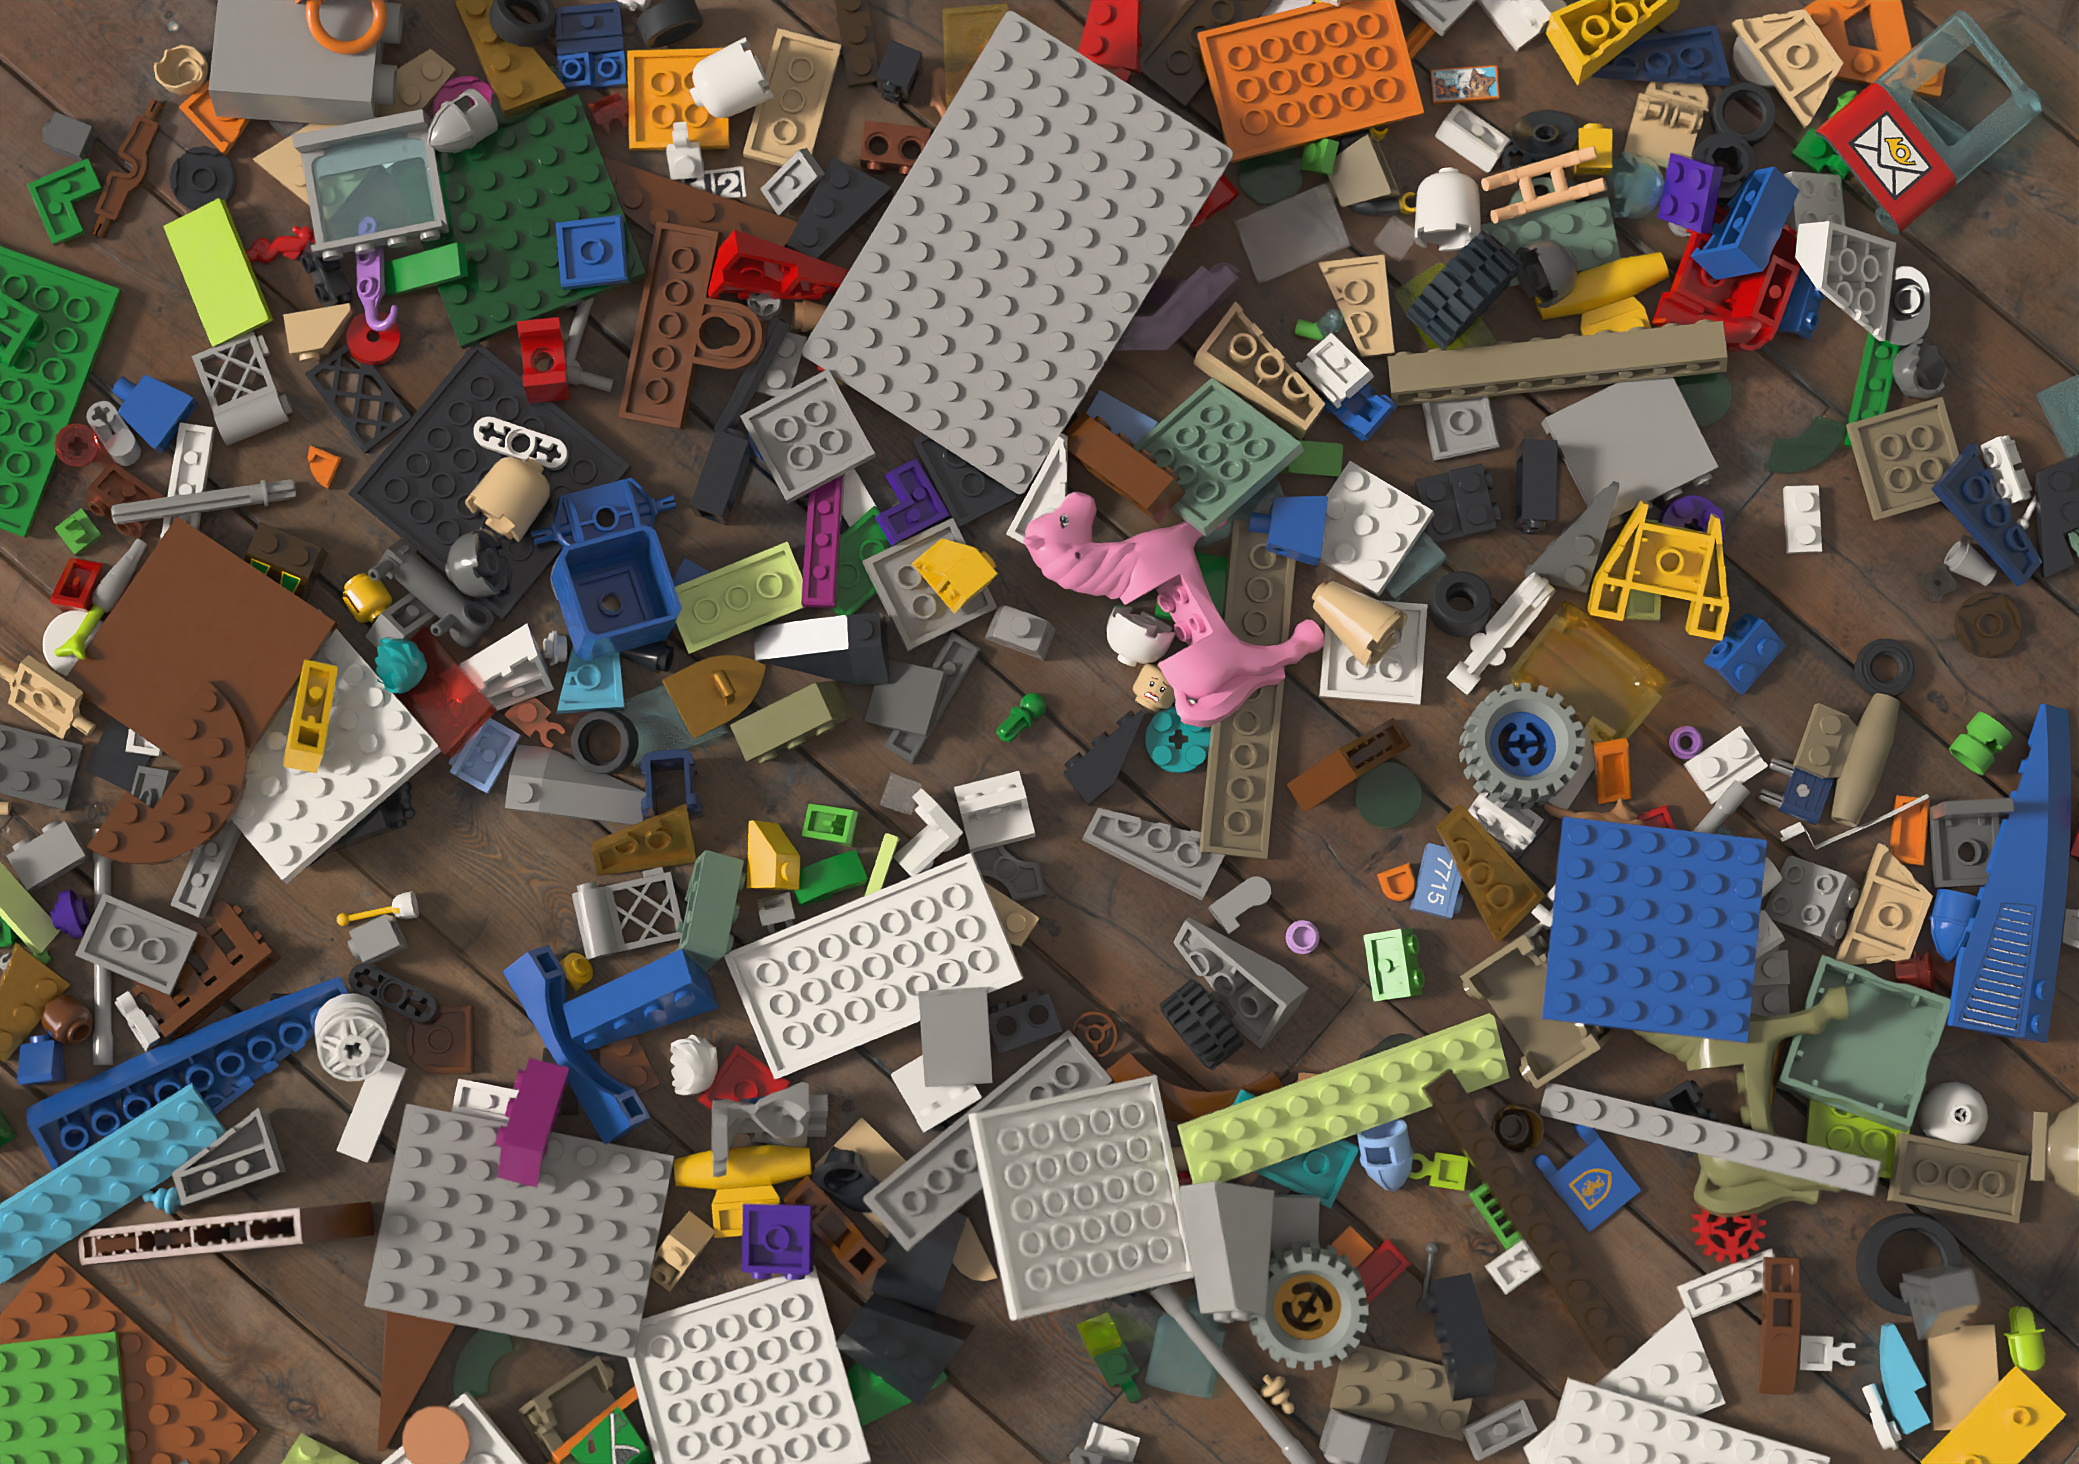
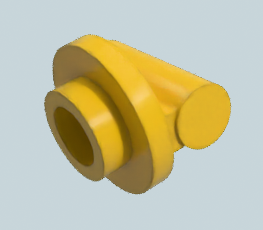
M571 953L559 961L567 980L575 991L583 988L592 979V965L583 955Z

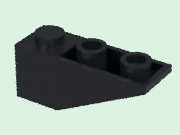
M1142 709L1136 714L1132 710L1126 713L1116 722L1119 726L1117 730L1110 735L1104 731L1090 743L1093 747L1092 750L1084 756L1078 752L1064 764L1067 768L1063 772L1064 778L1087 806L1114 786L1145 713Z

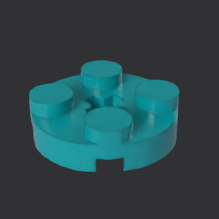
M1172 706L1157 713L1148 725L1145 734L1146 751L1154 763L1167 772L1176 774L1190 772L1202 764L1209 754L1211 729L1210 727H1195L1183 723L1181 717L1177 715L1176 706ZM1177 730L1182 731V735L1188 737V743H1183L1182 749H1175V743L1169 742V736H1174Z

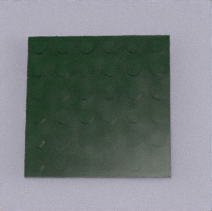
M578 94L498 126L494 133L478 142L472 149H466L457 153L435 151L449 232L440 234L441 238L437 240L421 241L424 251L453 243L465 244L468 277L437 285L459 346L462 349L516 329L517 321L544 318L648 276L585 108ZM417 158L394 167L414 224L435 221L424 159ZM622 215L624 218L629 282L563 290L560 283L556 223Z

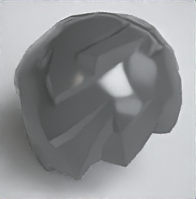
M1920 338L1895 356L1892 367L1893 376L1903 394L1909 399L1914 397L1929 399L1944 389L1943 381L1948 370L1943 364L1944 357L1938 354L1937 346L1930 344V340L1927 338Z

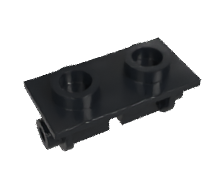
M309 241L301 253V263L305 272L312 276L315 283L314 292L319 303H323L325 307L335 306L337 301H339L340 305L351 302L352 298L350 295L353 292L344 272L334 275L330 272L341 266L338 259L325 261L323 257H318L312 252L311 245L313 243Z

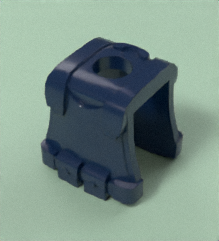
M661 750L643 755L641 771L645 779L646 797L641 800L643 820L658 815L654 772L680 769L685 770L686 804L690 818L697 819L703 817L702 800L696 794L695 775H698L693 756L688 750Z

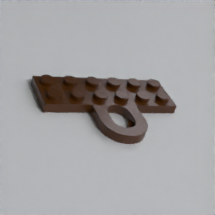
M657 221L647 268L648 276L645 278L618 415L619 418L684 430L697 365L737 371L751 366L761 356L766 344V329L761 317L753 309L745 305L712 299L708 295L723 233ZM716 318H723L730 326H734L739 330V341L732 346L725 345L719 349H710L704 341L706 325Z

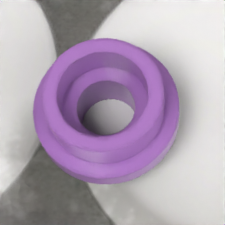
M1681 726L1670 735L1669 747L1676 757L1691 759L1702 750L1703 738L1694 727ZM1682 737L1690 739L1691 747L1689 749H1684L1680 746V739Z

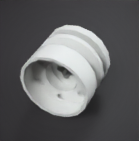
M354 993L341 994L334 997L320 1008L315 1019V1038L318 1058L323 1068L333 1077L345 1081H361L375 1075L384 1066L389 1055L386 1021L380 1006L369 997Z

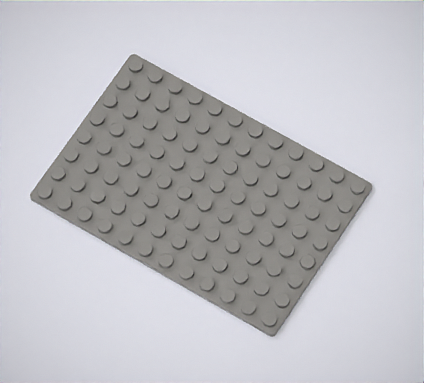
M1008 11L802 348V354L824 370L829 369L832 375L1013 492L1022 494L1029 487L1050 453L1059 434L1065 429L1234 156L1233 150L1013 11Z

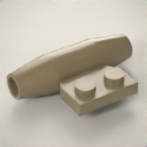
M1881 693L1874 694L1857 726L1848 715L1820 703L1814 704L1793 767L1821 779L1837 778L1831 819L1835 822L1850 827H1857L1877 791L1895 737L1900 701L1894 697Z

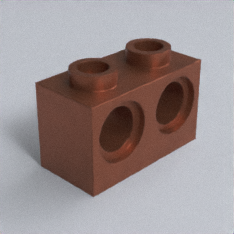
M865 120L860 154L861 167H866V171L875 174H885L886 170L899 171L900 176L907 177L917 158L913 160L907 159L903 156V151L909 146H915L922 152L931 137V128ZM877 142H882L888 146L887 152L879 156L872 154L870 148Z

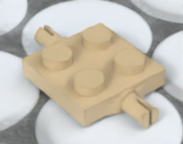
M30 655L20 662L18 672L3 661H0V677L9 682L11 695L8 701L10 705L62 740L71 733L73 726L86 734V736H89L94 731L96 724L80 715L79 705L84 692L78 689L72 682L66 681Z

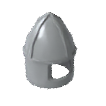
M469 88L453 101H445L434 114L428 130L427 144L440 152L457 153L466 149H472L478 142L497 130L496 116L486 99L476 90ZM469 97H471L475 101V105L472 107L469 102Z

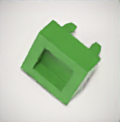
M82 508L55 527V530L76 556L103 537V534Z

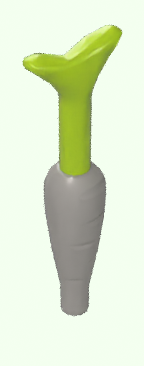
M136 539L129 551L102 579L92 594V608L76 633L54 651L57 657H68L75 654L79 659H86L85 642L103 614L112 611L126 591L139 559L148 546L144 541Z

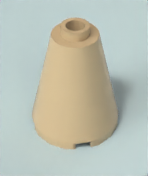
M1334 581L1328 584H1320L1312 596V599L1315 601L1313 604L1315 611L1365 668H1369V664L1374 666L1385 656L1396 641L1393 638L1395 629L1398 628L1402 631L1408 618L1407 614L1402 610Z

